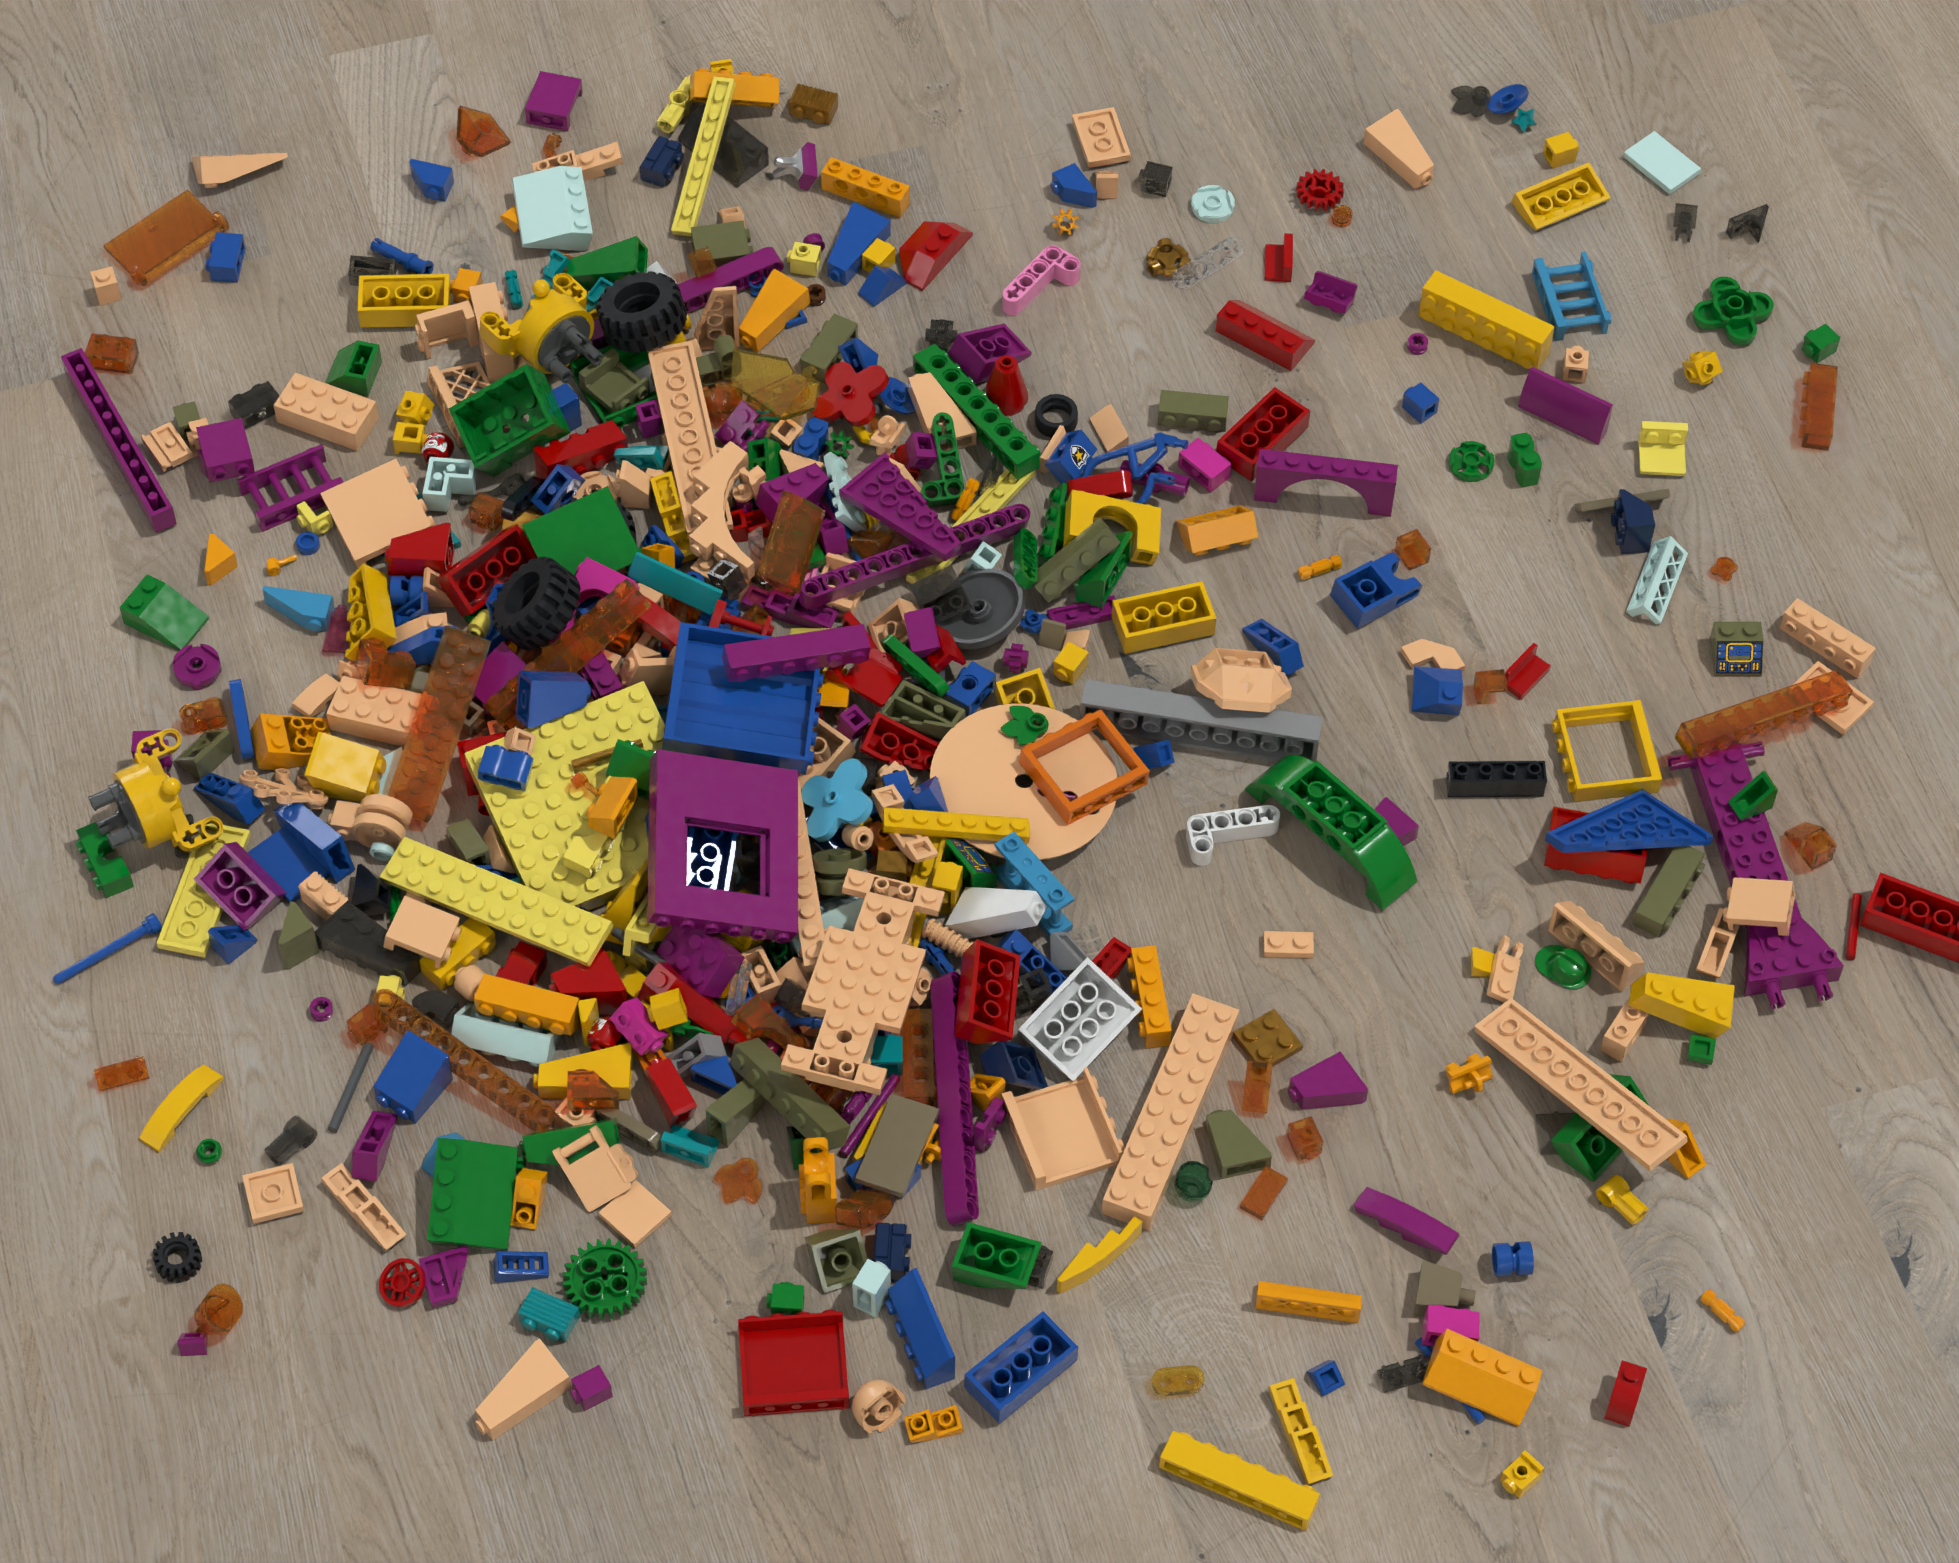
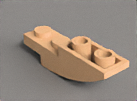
M614 142L578 155L575 154L574 150L534 162L532 165L534 172L557 166L582 167L583 179L589 180L604 176V169L624 162L618 142Z

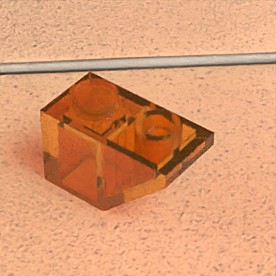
M1804 822L1785 831V836L1811 870L1832 861L1837 844L1824 827Z

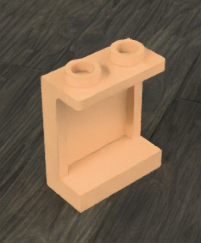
M468 300L416 315L418 324L414 325V328L419 338L416 339L420 352L424 351L427 359L431 358L430 348L467 338L470 348L479 345L475 315Z
M827 553L825 557L826 564L821 574L857 561L844 558L839 554ZM866 589L825 605L839 610L836 618L842 619V615L848 611L854 615Z
M676 646L673 647L668 658H640L637 649L631 648L617 673L623 689L644 681L650 695H670Z
M1734 877L1732 887H1728L1727 890L1729 906L1724 908L1723 920L1727 922L1729 931L1735 930V924L1777 927L1778 935L1789 936L1795 900L1793 881Z
M404 896L385 936L383 947L393 951L395 945L434 960L435 967L440 968L442 962H447L451 955V942H457L462 928L458 927L460 917Z

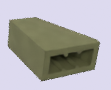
M469 818L454 822L451 826L446 827L448 841L458 859L473 865H491L489 849Z
M743 1079L706 1109L708 1135L718 1139L721 1144L728 1148L765 1105L764 1097L750 1083Z
M1216 1110L1206 1115L1205 1129L1221 1179L1270 1169L1271 1152L1232 1110Z

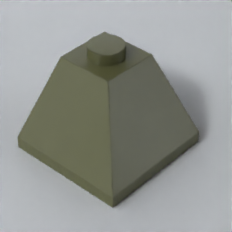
M859 1228L828 1229L804 1237L810 1261L823 1293L851 1285L868 1259Z

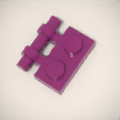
M742 400L714 436L724 445L732 441L748 453V441L763 439L767 434L766 430L769 428L770 423L763 419L758 425L756 422L761 415L750 404ZM751 429L753 433L746 441L744 437Z

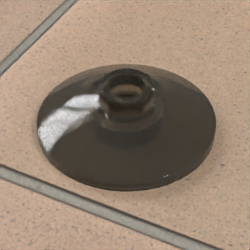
M996 453L992 454L977 493L979 497L991 484L996 486L1001 473L996 471Z

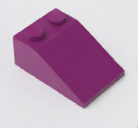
M1005 323L959 333L948 352V355L972 378L974 383L988 381L995 362L999 357L1005 355L1012 356L1020 363L1032 354Z

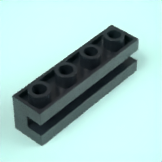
M1449 761L1446 774L1448 797H1544L1547 784L1545 761Z

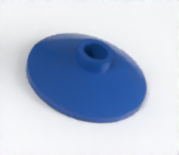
M1522 84L1506 86L1491 96L1487 104L1488 109L1494 114L1513 112L1526 101L1529 91Z
M889 377L887 387L879 393L880 397L895 412L904 415L912 414L915 408L908 392V386L896 378Z

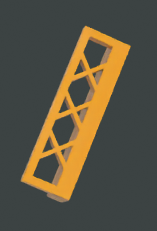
M1259 1281L1255 1308L1358 1323L1362 1306V1295Z

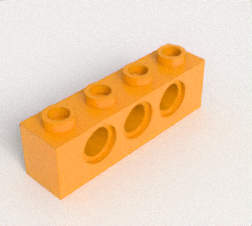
M830 157L821 171L822 190L898 218L902 217L910 204V186L833 157Z

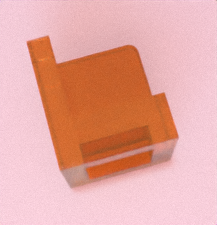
M708 246L687 253L696 278L717 270Z
M1415 529L1397 537L1395 552L1407 569L1413 570L1429 563L1431 548L1418 529Z
M1504 669L1477 671L1475 673L1473 687L1477 704H1487L1489 693L1507 691L1508 686Z

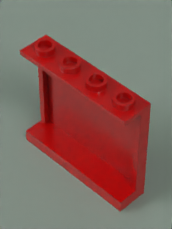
M825 1310L822 1313L799 1312L796 1315L773 1314L770 1317L747 1316L744 1319H738L744 1416L850 1409L843 1311Z

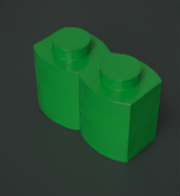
M1527 432L1511 435L1507 457L1509 464L1515 469L1516 481L1521 487L1538 485L1542 461L1539 454L1534 451L1532 437Z

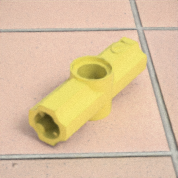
M690 75L685 77L678 89L670 94V101L657 120V126L665 133L674 132L682 118L687 117L690 113V106L693 103L690 102Z

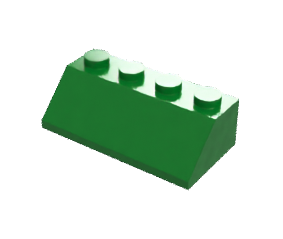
M1610 1074L1620 1084L1649 1105L1631 1076ZM1577 1113L1571 1117L1550 1141L1564 1162L1594 1182L1622 1151L1619 1146Z

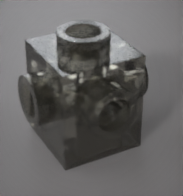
M931 319L930 328H926L925 342H929V346L936 344L948 354L957 337L958 330H953V321Z

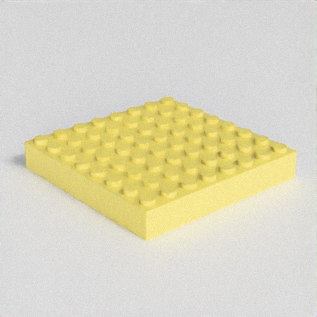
M644 681L587 703L585 707L535 728L523 729L536 735L532 752L533 768L526 791L515 790L478 779V770L485 747L492 745L504 746L505 737L464 753L467 768L522 885L575 907H584L590 911L609 901H613L621 888L643 862L648 859L649 843L645 817L649 812V800L637 796L636 805L626 818L622 830L617 834L612 848L609 852H604L602 856L603 863L598 872L594 871L589 878L565 867L563 864V856L574 836H589L597 832L588 827L586 813L592 803L596 804L598 800L597 795L600 787L606 781V772L610 759L574 770L571 760L615 747L618 739L622 741L641 739L644 747L642 749L655 752L657 749L662 750L665 724Z

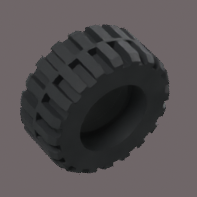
M648 271V273L637 272L636 275L631 276L629 274L624 276L622 280H616L612 286H608L605 289L604 294H601L596 307L597 316L606 341L614 348L627 353L631 351L641 353L645 350L649 352L653 351L656 347L661 348L665 346V343L675 339L676 334L679 335L687 320V310L678 284L669 276L662 273L656 274L652 271Z
M537 557L529 560L527 564H522L518 571L512 573L511 578L504 583L502 591L497 595V602L494 603V612L492 613L495 629L523 650H537L540 647H545L551 640L554 641L561 631H564L567 623L572 620L574 611L578 608L581 588L577 577L550 557Z

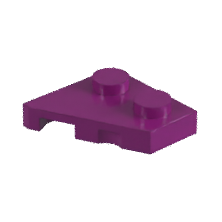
M467 1245L418 1259L420 1266L425 1272V1285L432 1308L458 1301L469 1254Z

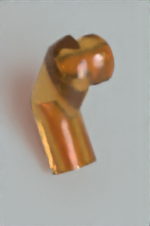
M552 133L547 136L543 146V152L547 158L558 155L555 147L560 146V143H562L560 135Z

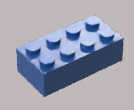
M687 826V885L729 891L738 833Z
M1042 1311L965 1373L964 1388L1000 1424L1074 1364L1078 1359V1346Z

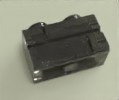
M269 381L263 384H256L251 390L243 394H236L228 401L230 413L234 419L242 418L244 429H247L275 415L274 404L280 395L274 390Z

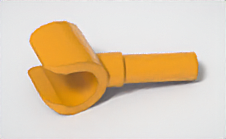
M292 555L280 560L269 558L266 568L268 575H278L281 572L280 567L297 560V556Z

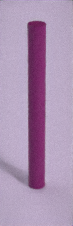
M892 1074L881 1090V1094L876 1097L847 1139L845 1146L840 1149L839 1153L842 1156H849L875 1118L880 1107L901 1080L897 1075Z

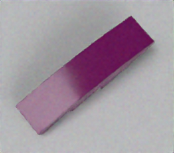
M752 584L749 585L740 606L763 616H771L773 619L807 628H832L839 613V610L825 604L812 609L805 608L799 602V593H795L793 597L774 588L770 593Z
M1369 1187L1365 1188L1354 1204L1356 1212L1377 1219L1379 1226L1401 1233L1403 1240L1445 1255L1448 1254L1459 1237L1458 1232L1411 1205Z

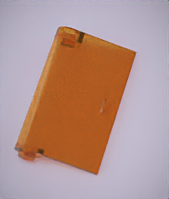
M187 189L103 246L131 275L132 280L137 285L146 286L213 241L216 232L224 233L229 230V224L219 211L211 213Z

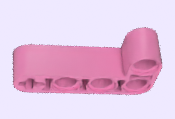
M1051 245L1046 247L1004 289L1002 296L1003 312L1009 316L1018 315L1054 278L1065 285L1072 286L1077 284L1080 280V260L1058 246Z

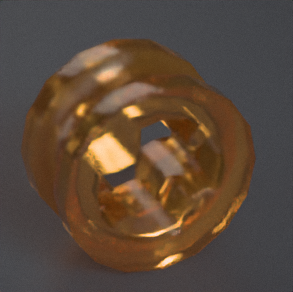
M1344 205L1335 207L1332 216L1333 224L1342 228L1349 226L1352 221V210Z

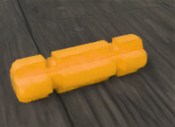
M974 478L968 479L965 485L967 488L963 489L956 504L957 508L951 514V518L958 521L965 511L969 509L976 495L975 491H978L981 485L978 480Z
M1336 554L1330 556L1329 560L1324 558L1310 563V566H1301L1298 568V575L1301 580L1311 578L1310 575L1314 577L1331 571V568L1333 570L1341 568L1342 559Z
M1708 1289L1701 1296V1301L1707 1307L1711 1306L1710 1310L1725 1324L1729 1323V1328L1736 1333L1745 1326V1320L1739 1315L1736 1316V1312L1721 1298H1716L1718 1295L1713 1290Z

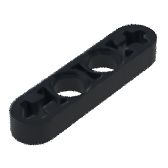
M535 476L528 479L505 500L501 510V518L515 521L534 504L531 499L545 480Z

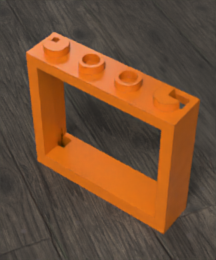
M1101 709L1094 713L1086 714L1082 719L1074 723L1066 724L1062 729L1054 733L1046 734L1042 739L1034 743L1026 744L1021 749L1019 764L1067 825L1147 785L1150 770ZM1098 729L1131 771L1070 802L1037 758Z

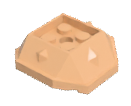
M1214 648L1196 665H1191L1190 675L1196 690L1204 696L1215 700V704L1222 709L1270 713L1276 708V705L1282 704L1291 698L1292 687L1285 672H1281L1282 667L1275 665L1266 652Z

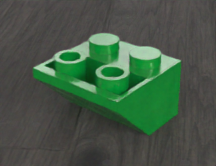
M357 340L340 349L326 384L354 394L369 396L382 363L379 344Z
M618 739L607 768L606 780L609 775L612 777L637 779V796L649 800L650 758L655 751H646L639 748L632 741Z

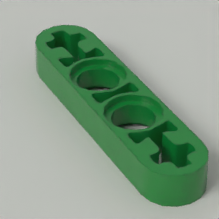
M1022 528L1014 536V578L1021 587L1030 589L1038 580L1037 539L1032 532Z
M889 634L880 642L886 653H890L896 661L902 664L905 670L934 695L941 698L950 691L946 681L895 636Z

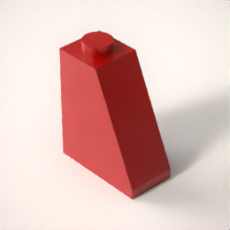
M660 1057L649 1062V1067H646L644 1074L669 1127L692 1118L697 1108L696 1102L670 1058L662 1060Z

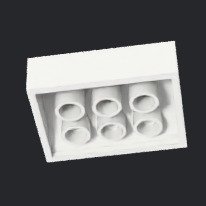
M1087 957L1018 1029L1017 1033L1071 1081H1074L1083 1072L1084 1068L1089 1066L1142 1008Z

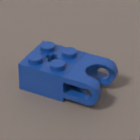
M1394 552L1375 561L1371 560L1334 581L1330 596L1357 629L1411 601L1419 595L1422 589V584L1417 578L1412 577L1403 580L1393 574L1396 572L1401 560Z

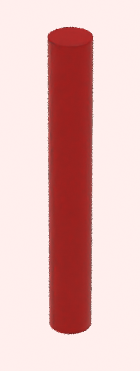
M1859 893L1852 894L1845 956L1848 960H1854L1856 957L1862 895Z

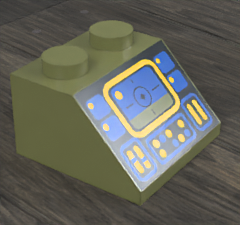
M1714 622L1710 635L1714 676H1762L1764 640L1761 622Z

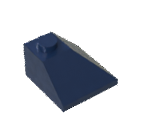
M1000 1041L980 1055L983 1069L989 1076L1002 1077L1007 1083L1034 1090L1048 1087L1033 1047L1009 1041Z

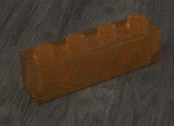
M1811 363L1809 371H1804L1802 385H1806V389L1802 390L1801 402H1804L1805 405L1801 406L1799 420H1803V424H1800L1798 437L1802 438L1801 447L1829 451L1833 437L1838 366Z

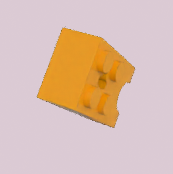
M806 1138L803 1141L804 1164H799L801 1215L806 1214L807 1224L837 1222V1196L834 1153H829L827 1138ZM813 1148L822 1149L819 1153L810 1152Z

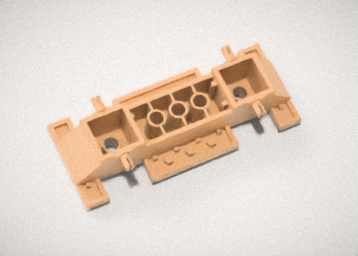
M849 868L842 887V893L864 898L854 931L833 926L828 927L802 1003V1010L824 1015V1019L813 1050L788 1044L781 1063V1071L805 1076L806 1080L853 1092H860L861 1090L880 1095L887 1075V1069L871 1065L870 1059L873 1053V1046L879 1029L900 1034L926 954V949L910 946L909 944L915 914L920 912L938 917L945 892Z

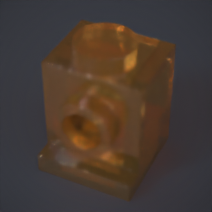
M370 1003L346 1021L348 1037L353 1043H359L362 1046L365 1042L374 1040L380 1031L384 1034L388 1031L386 1018Z

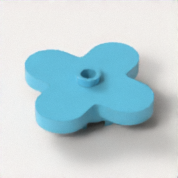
M851 758L842 762L832 778L829 779L817 775L810 778L802 788L803 802L814 809L807 821L808 834L818 842H824L832 838L838 828H843V824L859 825L863 823L872 812V800L861 789L867 778V769L857 759Z

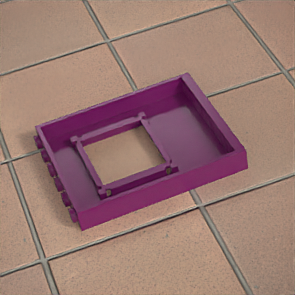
M660 749L656 750L650 758L647 923H654L659 927L676 926L682 930H704L705 933L709 934L717 932L727 933L731 937L742 935L749 936L754 940L771 939L777 943L791 942L798 934V770ZM687 826L760 836V895L687 885Z

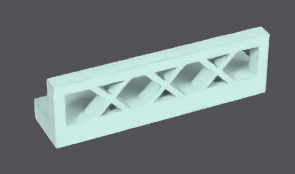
M1671 536L1654 541L1626 610L1631 617L1644 613L1656 625L1662 622L1688 555ZM1673 550L1679 555L1676 562L1674 561ZM1667 566H1669L1670 579L1667 578L1666 574ZM1660 584H1662L1664 591L1663 597L1660 595ZM1654 601L1656 604L1657 613H1655L1651 609V606Z

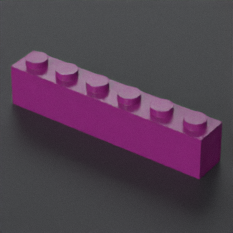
M864 624L726 644L724 645L722 660L728 681L741 682L758 677L767 678L771 675L792 674L804 670L813 671L818 668L838 667L850 663L859 664L868 661L871 646Z

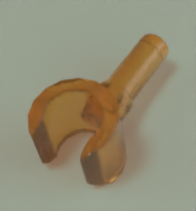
M578 772L571 777L570 781L576 789L584 786L598 798L599 791L589 783L583 772Z

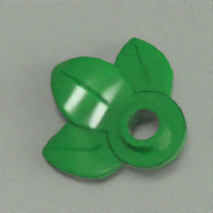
M1016 705L1009 707L1013 719L1001 727V731L1006 736L1017 738L1018 745L1034 743L1039 735L1046 733L1049 723L1043 714L1034 713L1029 707Z
M689 1019L687 1022L669 1027L671 1033L686 1036L688 1039H692L698 1033L713 1035L712 1032L690 1026L691 1021Z

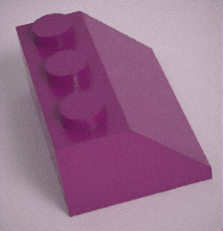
M237 842L224 844L194 878L244 931L272 911L287 894Z

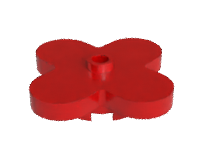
M838 362L827 370L825 382L829 390L814 400L811 411L815 418L828 423L838 418L843 419L844 417L852 426H864L874 418L876 408L873 404V399L876 400V395L885 390L889 383V377L886 371L878 365L869 366L856 373L849 363Z

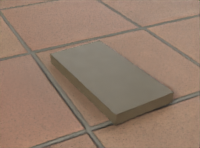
M891 1094L857 1172L855 1182L904 1198L938 1118L939 1109Z

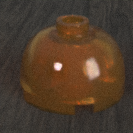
M736 382L715 383V388L708 389V385L702 387L708 415L710 418L717 419L718 422H725L743 400L742 386H739Z

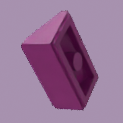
M928 607L904 614L911 651L915 655L924 658L941 648L933 608Z

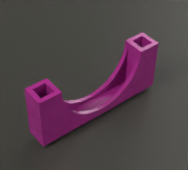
M1260 449L1254 500L1277 503L1279 495L1288 486L1304 480L1324 479L1345 484L1357 491L1366 501L1368 514L1391 517L1398 465Z

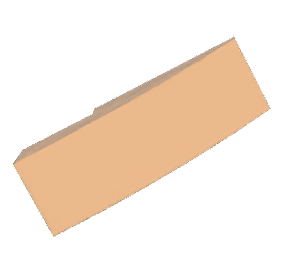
M1719 908L1696 971L1718 979L1721 977L1740 928L1739 924H1735V930L1729 931L1727 922L1723 920L1724 909Z

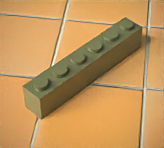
M760 1038L735 1044L730 1065L805 1138H827L829 1151L845 1146L851 1126L797 1074L781 1071L782 1060Z

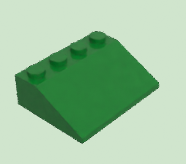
M438 1138L427 1241L431 1245L457 1247L467 1245L470 1248L508 1250L518 1147L462 1139Z

